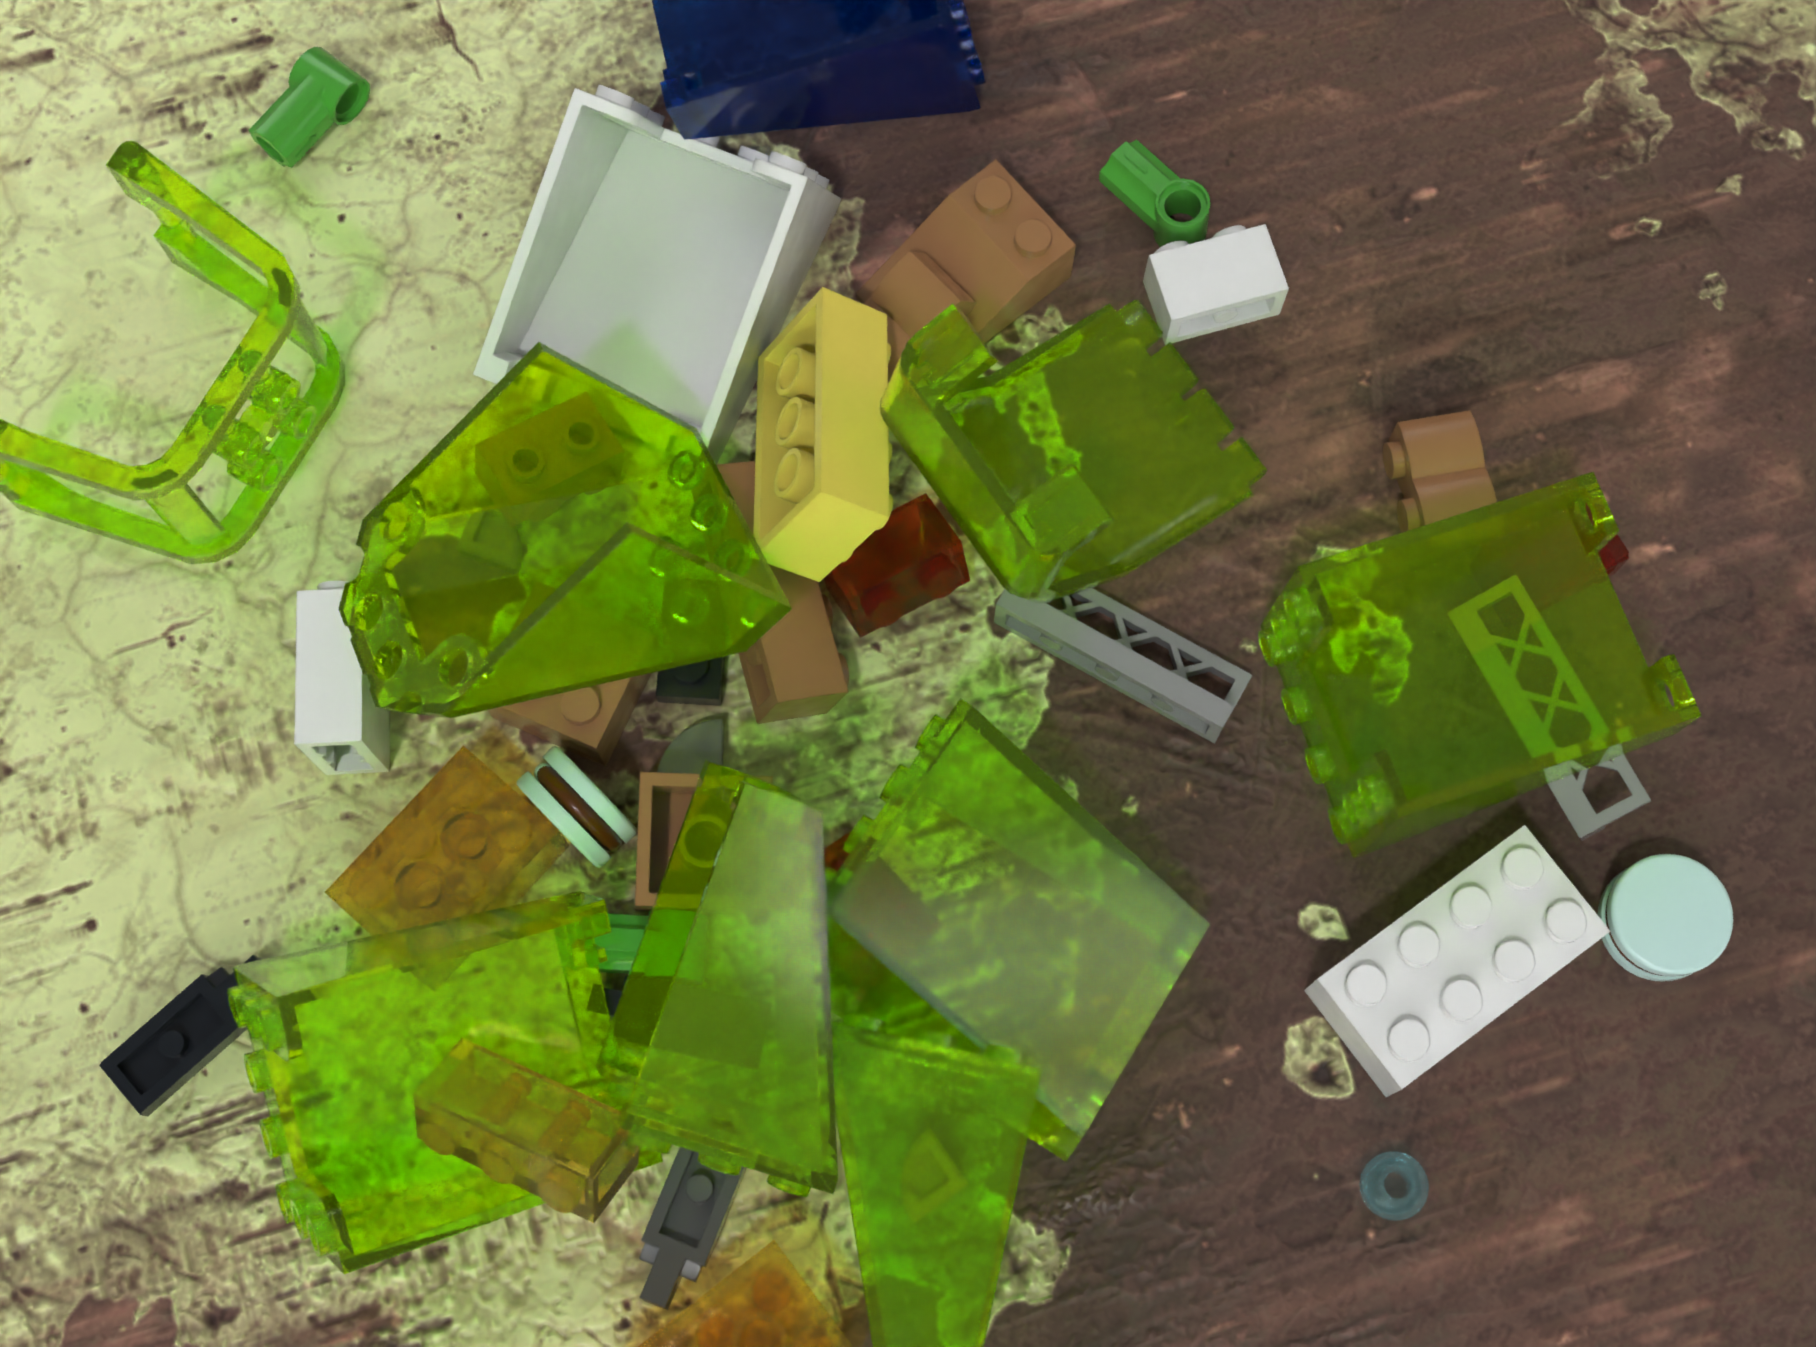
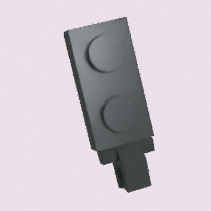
M694 1113L641 1239L645 1244L639 1259L653 1266L640 1299L668 1310L682 1277L697 1282L702 1268L707 1267L757 1144V1137Z

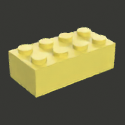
M824 287L817 292L758 357L753 559L817 582L824 579L841 562L847 561L853 551L875 530L883 528L893 508V497L889 493V463L892 457V444L889 442L888 413L891 408L892 396L888 391V363L891 356V346L887 342V314Z

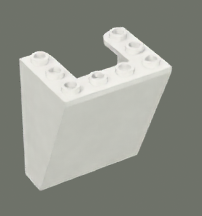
M598 85L596 94L592 95L575 88L473 375L500 386H505L508 383L528 391L530 395L552 401L585 388L607 423L652 440L651 443L660 447L673 449V455L700 466L717 465L757 381L758 357L778 336L835 216L841 198L826 189L829 179L818 175L819 172L806 167L807 164L775 151H771L770 156L742 145L736 156L716 148L720 137L686 124L683 134H679L662 127L665 116L651 111L650 107L634 101V98L619 91Z

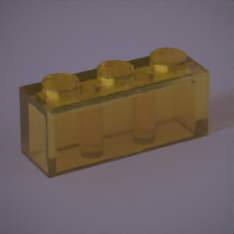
M465 1038L459 1040L413 1093L417 1138L423 1140L430 1149L442 1155L452 1154L482 1169L488 1177L496 1182L516 1185L542 1198L552 1209L561 1213L571 1212L592 1223L596 1222L639 1164L638 1119Z

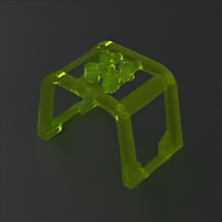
M126 141L116 149L106 166L126 196L153 211L161 223L153 236L170 261L238 302L256 315L257 318L173 445L161 458L146 465L128 466L29 432L0 419V492L19 510L188 564L214 563L238 552L259 529L336 409L345 388V364L330 335L315 324L300 298V285L284 254L140 144L134 141ZM191 225L266 278L268 287L198 235ZM286 339H289L307 352L315 363L314 379L303 398L299 397L301 390L300 382L290 377L289 374L270 365ZM246 400L251 401L252 404L246 408L240 419H236V415ZM277 431L281 432L269 450L265 449L274 439ZM212 453L228 462L227 473L229 476L246 484L233 507L221 522L215 518L187 484L202 469ZM47 474L132 501L145 500L167 525L95 501L70 490Z

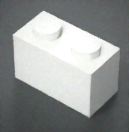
M1266 224L1248 229L1242 225L1231 226L1217 232L1212 238L1192 244H1188L1186 241H1174L1163 245L1154 254L1149 255L1143 279L1165 345L1279 315L1289 290Z

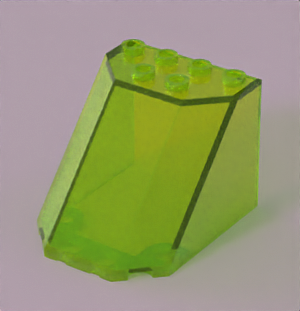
M540 342L362 520L356 545L361 547L364 552L359 575L351 582L345 583L338 608L344 625L350 630L352 636L350 641L364 675H367L369 680V691L375 707L387 711L445 718L459 717L745 652L792 610L698 429Z

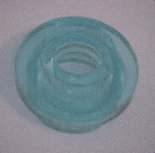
M1392 1151L1375 1156L1365 1165L1360 1176L1359 1187L1364 1203L1370 1211L1383 1219L1399 1221L1410 1218L1422 1209L1427 1200L1429 1192L1427 1175L1419 1162L1405 1153ZM1389 1173L1401 1175L1406 1182V1192L1400 1199L1391 1197L1385 1190L1384 1181Z

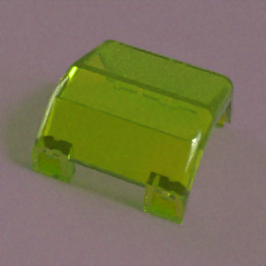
M1133 300L1118 312L1109 303L993 374L980 378L978 377L998 362V360L961 309L952 303L915 333L906 343L883 393L879 411L884 422L1002 587L1010 594L1041 604L1121 579L1253 497L1255 494L1250 486L1267 473V469L1243 437L1239 438L1224 451L1217 445L1235 427L1206 389L1196 392L1186 401L1183 400L1182 396L1198 383L1199 379L1171 342L1153 356H1150L1146 351L1162 337L1163 332L1139 300Z

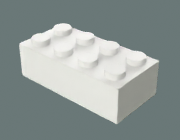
M1524 825L1320 976L1304 991L1384 1096L1388 1097L1402 1090L1603 938L1610 930Z

